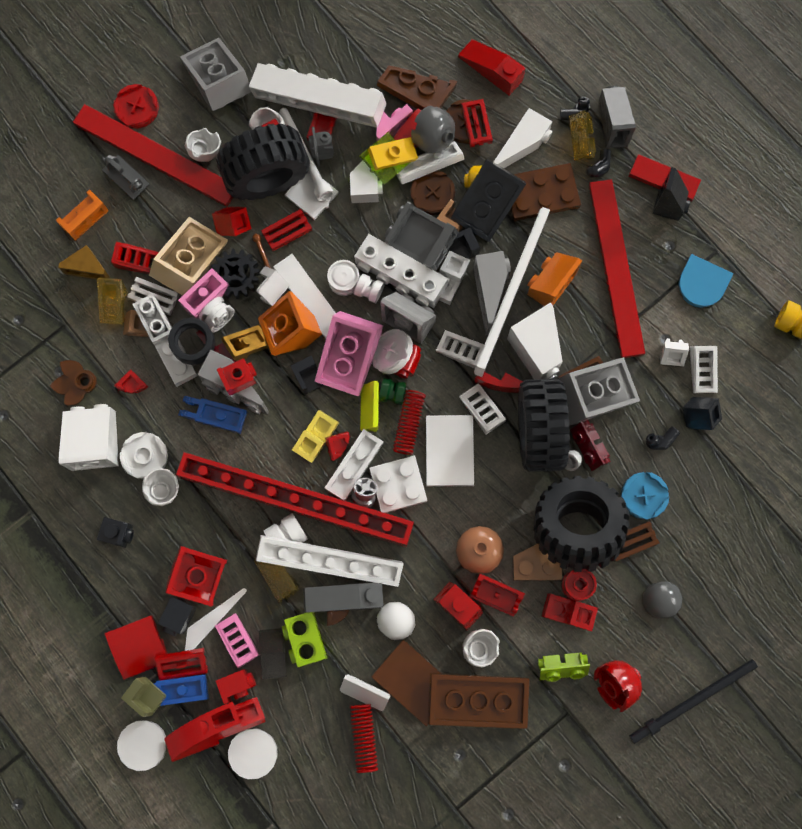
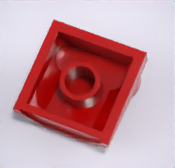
M180 546L167 581L165 593L212 607L227 560Z

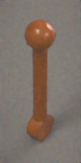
M254 234L252 240L257 244L264 265L270 268L260 242L261 236Z

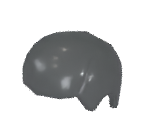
M667 581L657 582L649 585L643 593V605L646 612L658 619L669 618L676 615L681 609L683 596L675 584Z

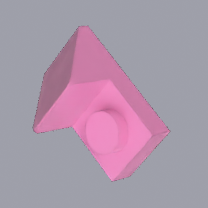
M407 104L402 109H396L392 113L391 118L383 112L376 131L377 145L386 143L395 136L413 114V110Z

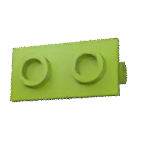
M582 652L564 654L565 663H561L560 655L542 656V659H538L540 680L554 682L566 677L581 679L587 676L590 668L587 654L582 655Z

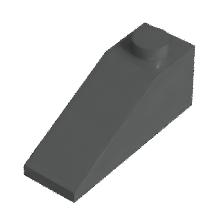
M382 583L303 588L304 613L365 610L383 607Z

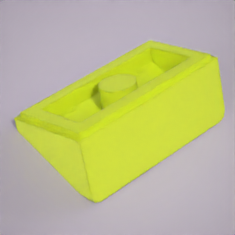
M378 381L369 382L362 387L361 431L363 429L366 431L378 430Z

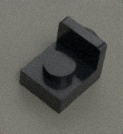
M104 517L97 540L126 548L127 543L130 544L134 536L133 525Z

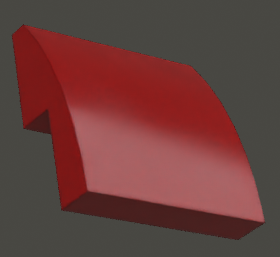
M148 616L105 633L116 665L124 680L156 668L155 656L168 654L163 639H160L153 616Z

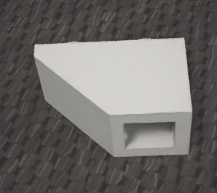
M369 154L350 173L352 203L379 202L378 194H383L382 180H378V173H382V169L375 171Z

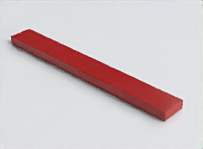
M86 104L83 105L73 121L74 125L226 207H228L233 199L227 192L222 177Z
M610 179L590 182V195L621 358L645 355V348L613 181Z

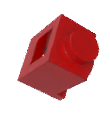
M244 358L224 368L220 367L217 369L223 385L230 396L256 384L253 378L257 375L252 362L246 363ZM242 371L240 377H234V373Z
M246 669L216 680L224 704L232 702L231 696H234V699L237 700L249 695L247 690L256 686L253 674L251 672L248 673Z

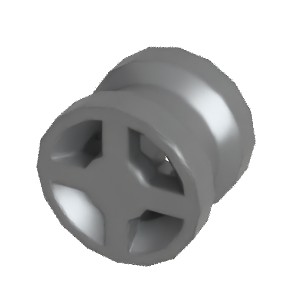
M369 478L358 479L353 487L352 501L354 504L363 507H371L376 499L377 484Z

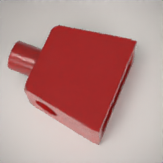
M449 582L433 599L465 630H468L483 614L481 607L452 582Z

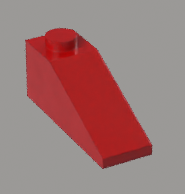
M473 39L458 54L461 60L508 96L512 94L524 79V66L508 54Z

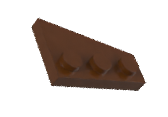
M389 65L377 81V86L411 106L422 110L427 106L442 108L456 88L457 81L449 80L447 82L439 80L437 76L429 75V77L417 75L415 71Z

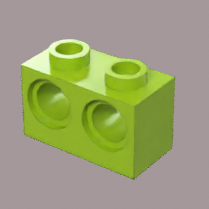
M314 612L304 613L284 620L285 625L282 626L285 640L290 639L292 649L288 651L292 664L296 663L297 667H302L328 659ZM299 621H303L307 627L303 635H297L294 632V625ZM307 644L313 648V655L309 659L301 656V648Z

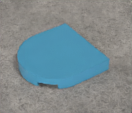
M691 254L680 275L678 286L683 299L688 304L703 308L711 306L721 299L733 273Z

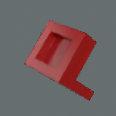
M226 207L212 213L216 233L221 236H237L251 229L246 207Z

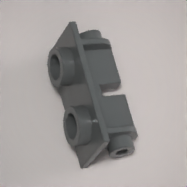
M312 127L313 135L309 136L312 159L316 158L317 165L320 166L319 160L330 159L334 155L332 136L328 132L315 133V128Z
M109 155L105 158L106 166L102 171L133 200L150 185L119 155L116 157Z

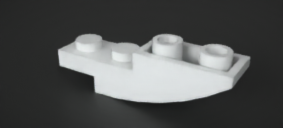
M152 293L133 303L143 326L155 345L176 387L197 377L193 366L179 361L169 348L168 337L172 326L155 295ZM178 340L180 350L186 354L181 342Z

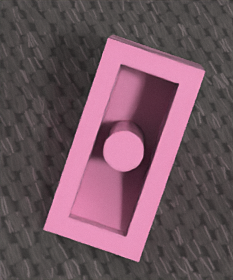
M210 269L178 301L193 318L198 319L203 308L214 298L222 297L229 285L216 271Z

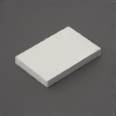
M473 415L426 416L427 487L474 486Z

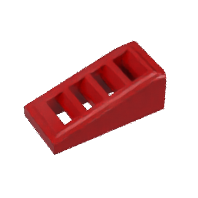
M116 242L111 264L118 269L150 274L151 268H148L151 257L155 258L159 252ZM126 252L124 261H122L123 253ZM132 254H135L134 262L130 263ZM145 256L143 266H141V257Z

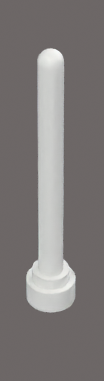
M281 108L279 113L285 125H289L298 131L289 111L286 108ZM302 139L310 160L308 171L315 183L314 193L318 201H326L334 195V191L329 183L323 181Z

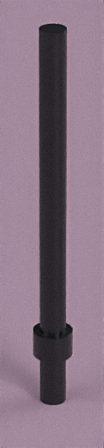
M751 659L658 718H651L644 723L645 726L629 735L631 741L635 744L650 734L653 736L660 732V728L758 668L756 662Z

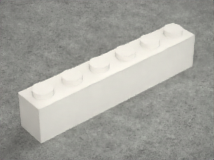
M258 63L249 84V88L255 98L378 128L386 107L383 93L375 88L365 89L354 83L344 84L332 78L323 79L311 73L307 75L298 73L290 68L287 70L280 69L273 64L264 65Z

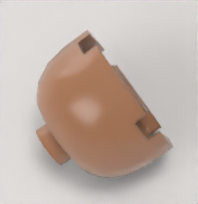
M477 526L468 529L461 535L457 542L456 553L458 561L464 569L474 574H486L498 567L503 559L504 547L501 538L495 531L488 527Z

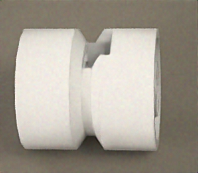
M293 513L281 519L280 525L273 524L263 530L268 537L300 543L308 540Z

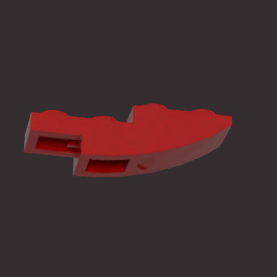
M255 697L236 705L230 702L211 710L173 731L164 740L171 761L174 762L219 744L220 739L266 721L258 698Z

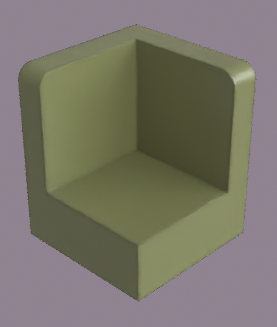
M141 677L133 681L121 699L140 716L147 717L155 713L166 698V694L148 678Z

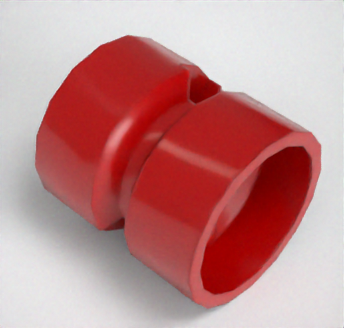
M582 569L581 572L570 571L563 577L561 583L562 592L568 599L573 601H582L590 598L597 587L595 576L592 572H588L587 569Z

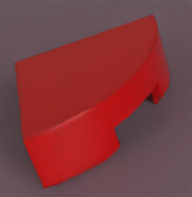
M131 369L114 385L120 391L130 394L139 393L148 388Z
M348 431L325 437L330 460L338 459L345 451L350 439Z

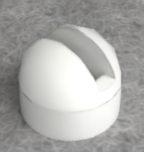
M572 450L568 453L569 459L565 468L569 471L576 470L582 462L580 453Z

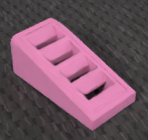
M236 613L215 625L237 668L260 656L259 651ZM235 622L237 626L225 633L223 629ZM240 631V636L231 641L229 640V636ZM243 639L245 640V644L234 649L233 645ZM249 647L250 652L242 657L238 656V653Z

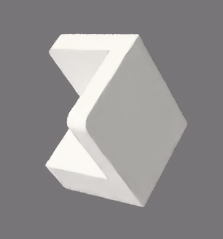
M265 266L260 271L265 280L256 291L261 295L260 299L263 302L273 306L290 285L276 270Z

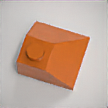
M290 291L258 317L270 352L274 356L306 348L322 335L315 316Z

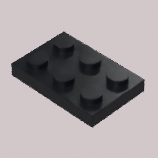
M487 158L450 219L466 229L471 228L474 234L490 242L522 192L526 182Z

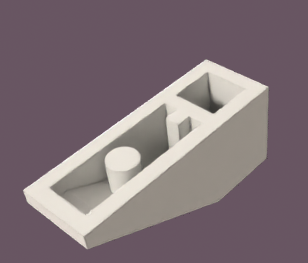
M529 108L494 163L502 168H506L537 150L542 142L547 143L553 132L550 130L552 121Z

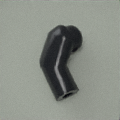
M580 97L573 109H560V120H581L590 110L589 98Z
M601 149L599 161L587 167L586 172L589 177L598 178L609 171L611 162L610 149Z

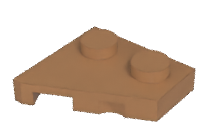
M538 544L513 556V581L562 580L560 563L556 562L553 564L549 561L548 554L543 555L539 550Z

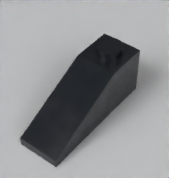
M671 167L658 191L652 214L679 221L683 214H687L690 201L687 200L689 191L676 168Z

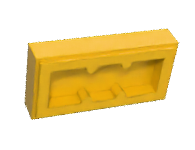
M411 137L368 148L375 171L414 162L418 159Z

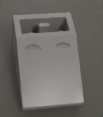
M210 350L198 373L202 380L201 384L206 386L205 389L216 395L221 392L227 396V400L237 405L242 402L248 406V410L260 415L261 412L268 414L267 407L252 386L231 396L228 394L217 369L220 367L224 368L234 362L232 359ZM241 371L234 373L236 378L242 375Z

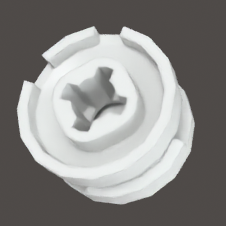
M339 260L330 266L327 277L329 286L334 293L347 296L355 292L360 275L354 263L348 260Z
M217 297L203 308L198 319L208 324L212 333H215L230 321L235 310L230 305H226L222 297Z

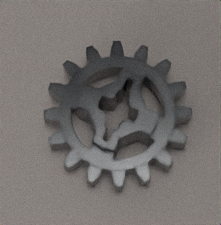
M232 249L229 255L226 251H223L224 257L221 259L216 256L215 259L218 264H211V268L220 276L221 271L224 270L225 275L222 278L229 285L225 291L226 297L229 299L234 294L236 299H239L241 293L248 297L247 291L251 290L254 292L253 284L260 283L259 278L256 277L261 275L260 269H257L259 266L257 260L252 261V254L245 256V252L242 249L239 254H236L235 249ZM248 268H250V277H249V279H248L247 276H246V273H247V271H248ZM230 271L236 274L239 272L241 278L236 275H231Z

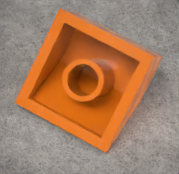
M558 252L552 258L548 256L541 266L543 271L540 275L537 276L535 274L529 281L527 286L530 288L527 295L543 306L550 302L554 305L576 276L582 260Z

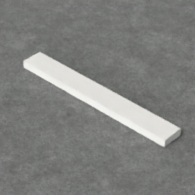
M542 207L539 211L476 364L474 373L477 376L482 377L546 223L550 211L547 208Z

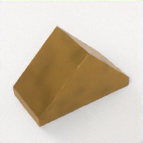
M87 245L60 262L58 266L65 275L109 281L110 279L108 273Z

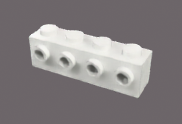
M368 234L354 256L357 267L365 273L371 272L386 285L390 283L396 286V290L401 294H410L416 298L415 300L420 305H429L434 308L440 296L448 287V278Z

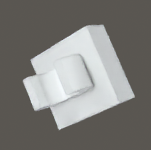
M667 338L660 356V364L684 367L689 351L688 343H683L682 340L670 342V339Z

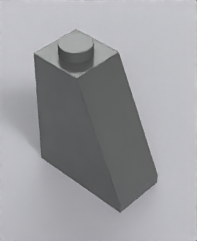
M608 86L602 89L599 97L605 147H628L636 125L625 87Z

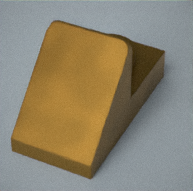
M259 325L221 339L232 358L236 361L243 358L246 359L250 354L268 348L266 338Z

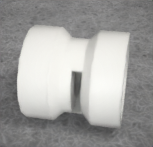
M363 273L356 285L354 295L359 297L365 296L369 301L376 304L385 283L380 280L374 281L370 276Z

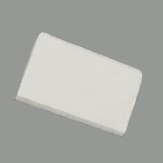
M349 674L345 675L340 687L342 693L365 704H371V707L380 711L385 709L391 696L389 693Z

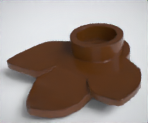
M65 360L60 362L64 375L57 378L50 385L55 392L65 395V405H76L83 400L86 393L95 389L97 378L91 371L84 370L79 362ZM89 379L88 385L83 386V380Z

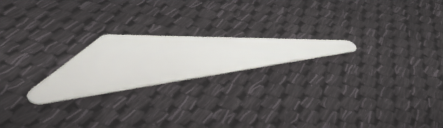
M245 588L187 629L185 651L193 650L246 593L247 590Z

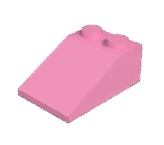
M341 311L334 314L315 382L359 396L377 350L383 325Z

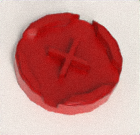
M140 84L128 85L121 89L113 104L115 115L119 121L125 126L135 129L151 124L159 111L158 99L154 92Z

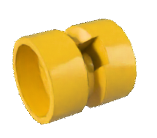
M787 300L776 319L774 327L786 333L791 330L793 336L802 339L801 306Z

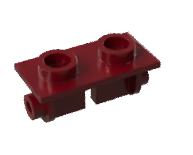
M588 420L582 421L570 430L574 442L580 448L584 460L589 465L591 471L611 462L609 459L610 454L607 452L603 442L597 445L594 443L600 437L593 423L590 424Z

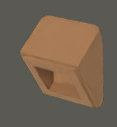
M135 310L126 312L123 335L149 337Z

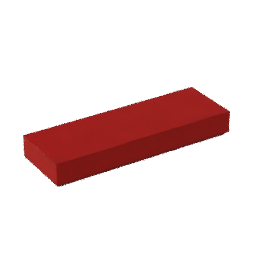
M638 154L628 177L660 189L671 167ZM677 170L689 191L687 200L692 202L701 179Z

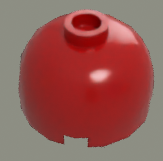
M609 661L594 671V680L599 679L601 687L597 688L598 692L612 709L620 708V712H624L639 700L642 693L641 675L636 668L624 661Z

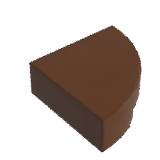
M350 610L328 611L327 626L341 622Z

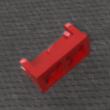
M479 574L470 598L514 617L525 593Z

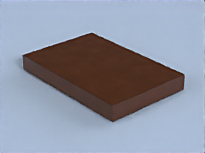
M403 640L371 677L425 726L428 725L431 673H441Z

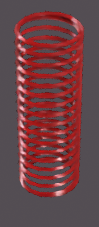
M406 390V394H404L405 401H403L402 412H400L401 419H399L398 430H396L397 437H395L396 441H394L395 444L393 445L395 448L392 450L397 453L412 455L414 451L410 449H414V447L410 445H415L413 442L416 440L412 438H417L415 435L418 433L415 431H418V429L415 427H419L417 424L420 422L417 420H421L419 417L422 415L419 413H422L421 409L423 407L421 406L424 405L421 402H425L423 399L426 398V395L418 391Z
M371 704L350 706V709H361L351 711L350 713H361L351 715V717L367 716L351 719V721L368 720L352 723L351 725L368 724L352 727V729L369 728L353 731L352 733L369 732L353 735V737L370 736L354 739L353 741L371 740L354 743L353 745L371 744L354 747V749L372 748L355 751L354 753L373 752L355 755V757L373 756L356 759L355 761L374 760L355 765L375 764L357 767L356 773L378 771V767H375L378 763H374L377 761L375 759L377 751H374L376 743H374L375 739H373L375 731L372 730L374 729L372 727L374 723L371 722L373 721L371 719L373 715L370 714L373 712L370 711L372 709L370 707Z

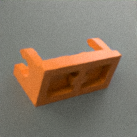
M91 190L86 192L88 197L63 219L60 217L56 219L57 223L75 241L109 211Z

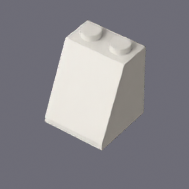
M550 302L512 326L507 338L534 379H555L562 364L554 308Z
M107 404L94 405L93 409L71 407L70 411H63L59 464L71 471L119 466L116 411L108 407Z

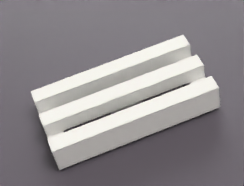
M136 277L134 280L135 284L132 285V291L128 294L127 298L137 302L143 299L136 296L137 293L145 296L152 294L150 291L139 288L140 285L173 297L170 300L153 293L158 301L169 305L168 308L163 306L161 308L165 314L171 316L180 296L179 293Z

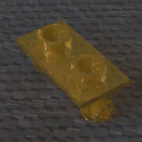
M585 111L569 116L574 160L595 158L597 153L595 140L588 136V134L594 133L592 116H590L589 112Z

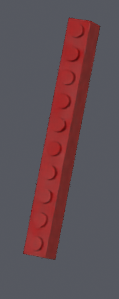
M186 452L183 453L176 473L181 479L403 547H407L414 522Z

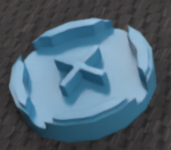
M650 472L634 474L625 481L621 489V497L626 502L629 514L637 519L648 520L655 518L666 509L669 503L666 483L661 477Z

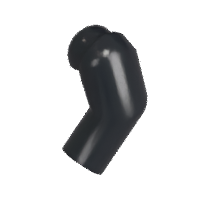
M671 426L664 435H654V433H651L646 437V445L652 450H666L680 435V432Z

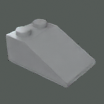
M220 38L180 56L184 66L212 111L222 108L226 104L242 98L251 92L245 70Z
M504 251L475 256L473 271L486 335H489L494 323L506 279H509V272H511L509 258H505Z
M395 292L382 298L380 302L382 321L395 329L404 331L411 339L422 344L436 322L434 311L426 305L421 307L414 303L415 300L405 293L401 295Z
M624 357L574 371L559 378L564 383L566 389L570 425L598 417L640 401Z

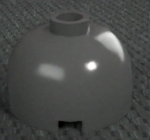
M427 106L420 111L414 121L417 123L416 129L411 131L414 146L428 153L444 151L455 137V122L448 112L439 107Z

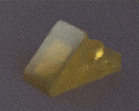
M98 278L100 323L123 324L125 322L124 298L127 296L128 291L122 279Z

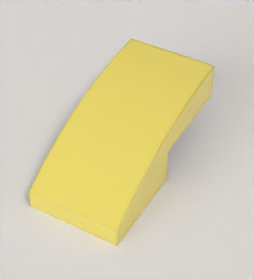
M318 410L308 428L301 434L292 451L312 463L325 446V437L331 436L340 422Z

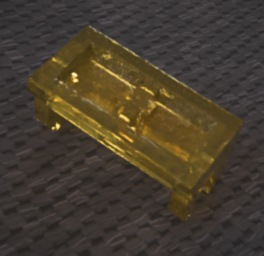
M255 558V564L278 603L299 591L285 566L259 562Z

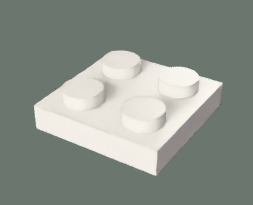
M415 455L369 468L372 480L377 484L376 495L381 512L388 513L427 502Z

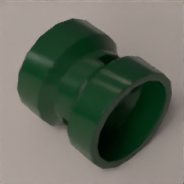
M384 378L379 401H393L394 404L402 406L407 383L401 381L394 383L391 379Z

